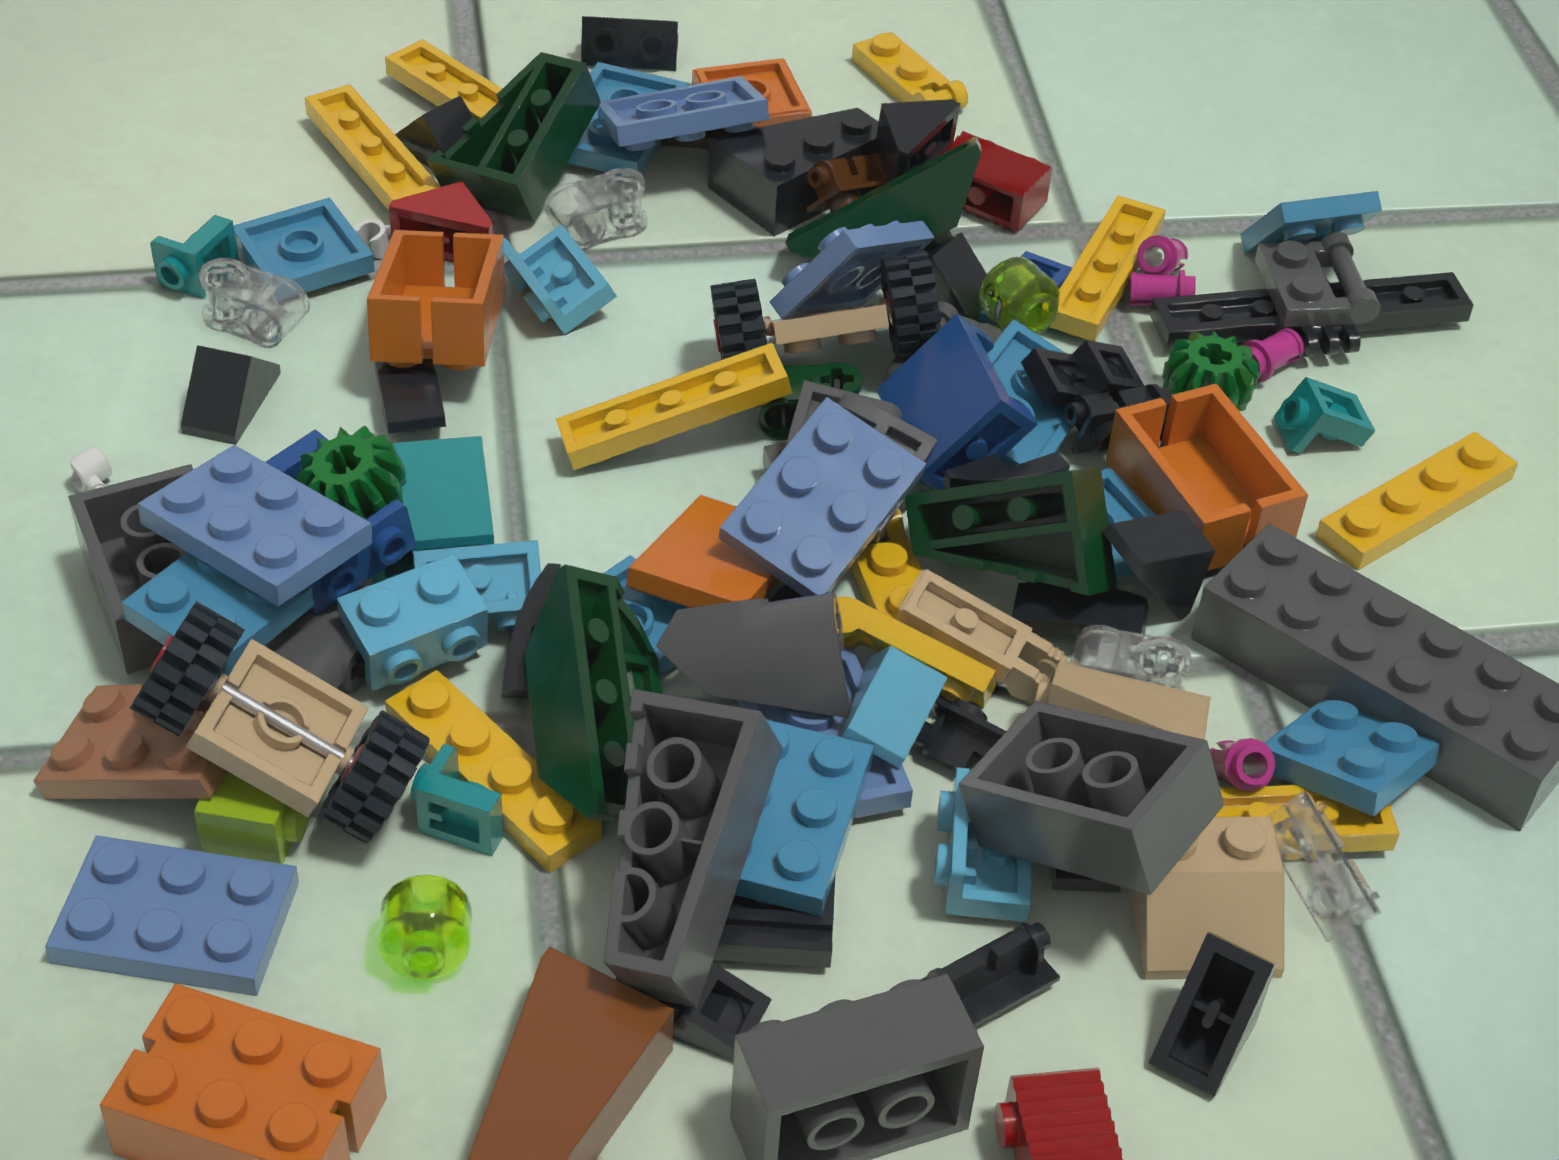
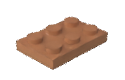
M143 684L96 686L84 700L82 708L61 740L52 748L51 755L33 782L45 799H211L226 770L186 748L187 743L212 704V701L207 699L211 690L208 689L178 737L129 709Z

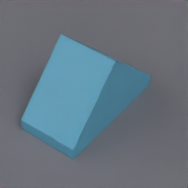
M893 646L873 654L865 665L842 737L874 745V755L899 768L906 759L948 677Z

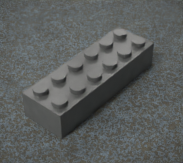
M1270 523L1204 586L1191 639L1310 709L1324 698L1345 701L1354 705L1359 712L1386 722L1406 724L1415 729L1417 734L1440 742L1437 765L1428 771L1425 776L1518 831L1522 830L1558 785L1559 683Z

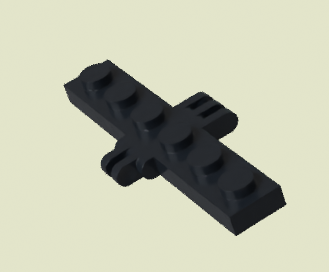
M1447 272L1363 280L1366 288L1374 291L1381 305V310L1376 318L1362 324L1283 327L1267 289L1154 298L1150 317L1166 349H1172L1176 340H1188L1191 332H1197L1205 337L1210 336L1215 331L1218 337L1224 339L1236 336L1237 344L1253 339L1262 341L1276 334L1281 329L1289 328L1296 331L1301 337L1304 344L1303 356L1313 357L1318 356L1320 348L1325 355L1338 354L1340 345L1345 353L1358 352L1361 345L1359 331L1390 330L1402 327L1469 321L1474 304L1455 274ZM1328 281L1335 298L1346 297L1339 282L1330 283Z

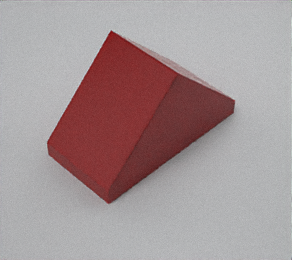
M463 182L395 199L388 206L391 237L394 230L443 232L444 260L454 263V233L493 234V222Z

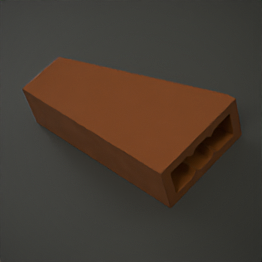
M549 947L541 957L468 1160H596L672 1053L674 1009Z

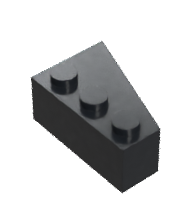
M857 107L753 128L748 131L710 137L708 188L775 237L827 211L807 212L806 207L819 200L815 189L808 183V171L818 161L846 158L847 161L851 157L878 153L875 142L879 121Z

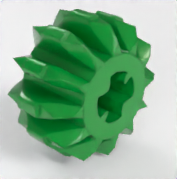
M1215 331L1210 336L1205 337L1197 332H1191L1188 340H1176L1173 348L1170 350L1168 361H1165L1162 379H1164L1163 388H1166L1171 396L1217 384L1239 411H1245L1248 403L1252 400L1253 392L1257 386L1259 363L1252 359L1253 348L1237 346L1236 336L1224 339L1218 337Z
M363 426L353 435H350L340 427L336 438L327 441L316 437L317 451L300 455L302 471L296 475L297 481L365 520L394 500H399L403 503L402 487L407 483L405 478L406 470L401 458L398 457L393 443L388 441L385 434L375 436L366 426Z

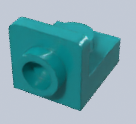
M218 215L212 216L184 243L162 236H157L150 242L158 283L204 299L240 264L233 220Z
M1305 377L1292 394L1283 401L1274 415V421L1288 450L1297 454H1301L1318 433L1331 441L1340 439L1362 447L1375 432L1357 395Z
M443 744L431 764L424 763L418 769L412 783L410 797L411 801L416 803L418 831L493 856L504 837L502 793L489 790L476 782L459 780L458 750L456 747Z

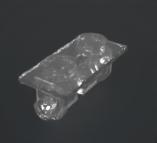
M1305 790L1266 817H1271L1284 871L1326 942H1329L1355 925H1362L1381 914L1382 912L1375 902L1380 896L1377 891L1372 892L1353 858L1347 860L1341 849L1345 845L1324 812L1327 809L1323 802L1316 804L1311 794H1307Z

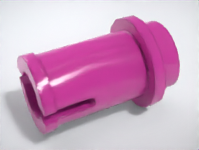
M1162 235L1150 236L1138 248L1137 263L1145 274L1168 275L1185 266L1180 260L1188 259V249L1179 239L1168 238ZM1158 249H1162L1164 253V260L1162 258V253L1157 251Z
M1179 270L1178 275L1137 274L1136 272H1131L1129 307L1152 306L1154 298L1195 295L1196 276H1185V270Z
M1289 328L1281 329L1276 334L1262 341L1253 339L1242 345L1253 348L1252 359L1259 363L1258 383L1270 379L1274 374V370L1298 361L1300 359L1299 356L1304 353V344L1301 337L1296 331Z
M1253 738L1239 739L1236 742L1223 740L1216 743L1222 750L1212 747L1210 749L1217 780L1230 782L1234 787L1241 790L1253 791L1267 785L1273 777L1275 769L1274 755L1270 748L1260 740Z

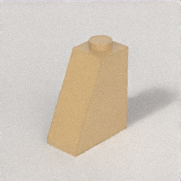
M1059 661L1053 681L1040 680L1035 701L1205 739L1211 697Z

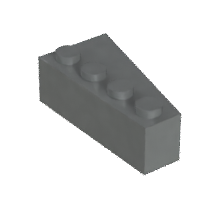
M632 689L630 713L634 717L632 743H627L624 764V770L628 774L625 809L619 812L617 836L621 840L619 871L613 873L604 964L620 982L653 999L697 1009L783 748L761 711Z

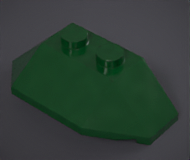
M973 137L942 155L789 233L785 244L790 253L813 260L821 252L818 248L820 242L838 228L846 227L847 230L858 229L867 224L883 226L893 221H899L900 223L923 221L935 237L924 248V251L943 244L952 237L950 230L958 226L982 154L981 145L977 137Z
M565 564L557 569L524 654L538 778L587 818L618 823L619 812L625 809L628 774L624 770L626 745L627 743H632L634 717L630 713L632 689L663 694L658 657L637 616L622 599L625 592L618 578Z

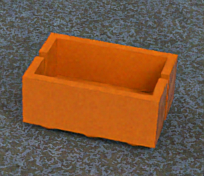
M394 230L367 297L370 362H387L393 367L409 368L422 364L423 359H433V364L444 365L451 370L461 371L474 368L475 366L485 367L505 296L504 235L454 233L455 287H445L444 233Z
M1217 384L1171 395L1160 448H1158L1167 408V404L1162 398L1116 409L1106 456L1107 464L1156 515L1181 510L1187 514L1215 549L1207 571L1226 566L1269 523L1293 537H1297L1308 498L1307 492Z
M175 983L142 1035L146 1052L137 1049L132 1051L99 1106L113 1154L129 1160H351L349 1150L359 1153L387 1099L381 1048Z

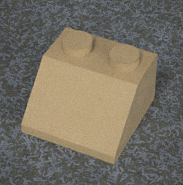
M1214 817L1151 895L1128 889L1145 980L1187 979L1207 932H1212L1275 963L1276 967L1272 978H1282L1284 972V867L1271 817Z

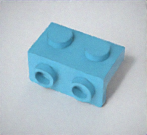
M562 224L521 254L516 252L506 238L504 239V255L508 259L504 263V273L519 293L529 287L531 291L523 296L528 305L542 323L552 318L564 335L617 297L609 283Z
M538 540L413 551L415 568L455 554L488 608V622H496L497 630L511 631L514 629L524 600L541 573Z
M455 554L337 598L338 615L365 660L366 681L373 691L391 684L400 685L407 683L421 672L448 661L467 659L488 643V608Z
M956 767L953 791L940 790L937 813V831L949 832L948 844H937L934 868V885L946 886L945 914L1028 922L1031 907L1032 861L979 847L958 785L970 772V769Z

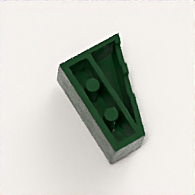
M540 52L496 94L499 102L480 120L472 117L462 127L464 135L445 153L438 150L427 160L441 187L463 182L482 208L535 222L601 103L586 63Z
M1101 467L907 494L905 497L912 553L914 556L980 571L990 570L1016 576L1019 580L1032 583L1042 582L1088 596L1118 589L1112 545L1102 533L1109 526Z

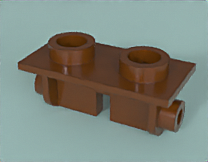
M879 154L855 156L847 161L846 158L816 162L808 171L807 179L809 185L815 189L819 200L806 207L807 212L827 209L832 212L888 183Z

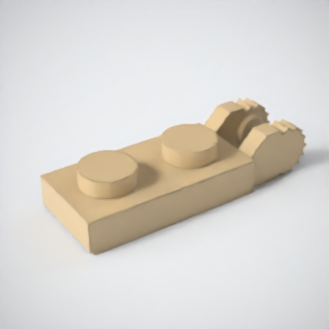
M928 569L921 570L894 618L996 670V681L1001 684L1004 682L1010 695L1019 700H1025L1026 704H1033L1035 701L1040 680L1052 682L1059 661L1069 664L1067 661L1068 656L1064 655V651L1059 650V647H1053L1052 643L1032 633L1031 627Z

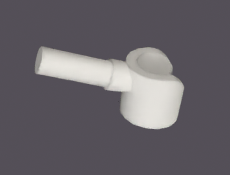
M367 219L357 224L354 230L366 246L370 245L373 257L383 259L391 239L390 224L384 225V223L376 219Z
M89 447L70 460L71 468L74 470L72 484L80 493L104 487L105 484L102 481L112 475V468L108 459L96 447Z

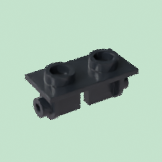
M582 16L581 62L592 66L600 62L618 67L676 70L679 38L678 21Z
M1157 384L1117 390L1114 400L1119 407L1116 406L1108 392L1075 396L1072 402L1067 403L1064 408L1066 422L1069 425H1075L1079 431V435L1071 449L1072 453L1078 454L1095 450L1108 451L1116 409L1162 398L1167 404L1159 440L1161 441L1171 399L1169 391L1166 388H1160Z
M937 697L932 707L936 722L932 725L925 721L914 744L922 748V756L956 772V767L968 768L974 756L982 759L1007 731L988 722V717L982 710L965 700L954 699L951 704Z
M1021 922L1015 925L1012 931L943 968H935L929 971L928 975L920 980L924 981L948 974L974 1027H977L1060 981V976L1044 958V950L1051 947V938L1046 928L1038 922L1032 925Z

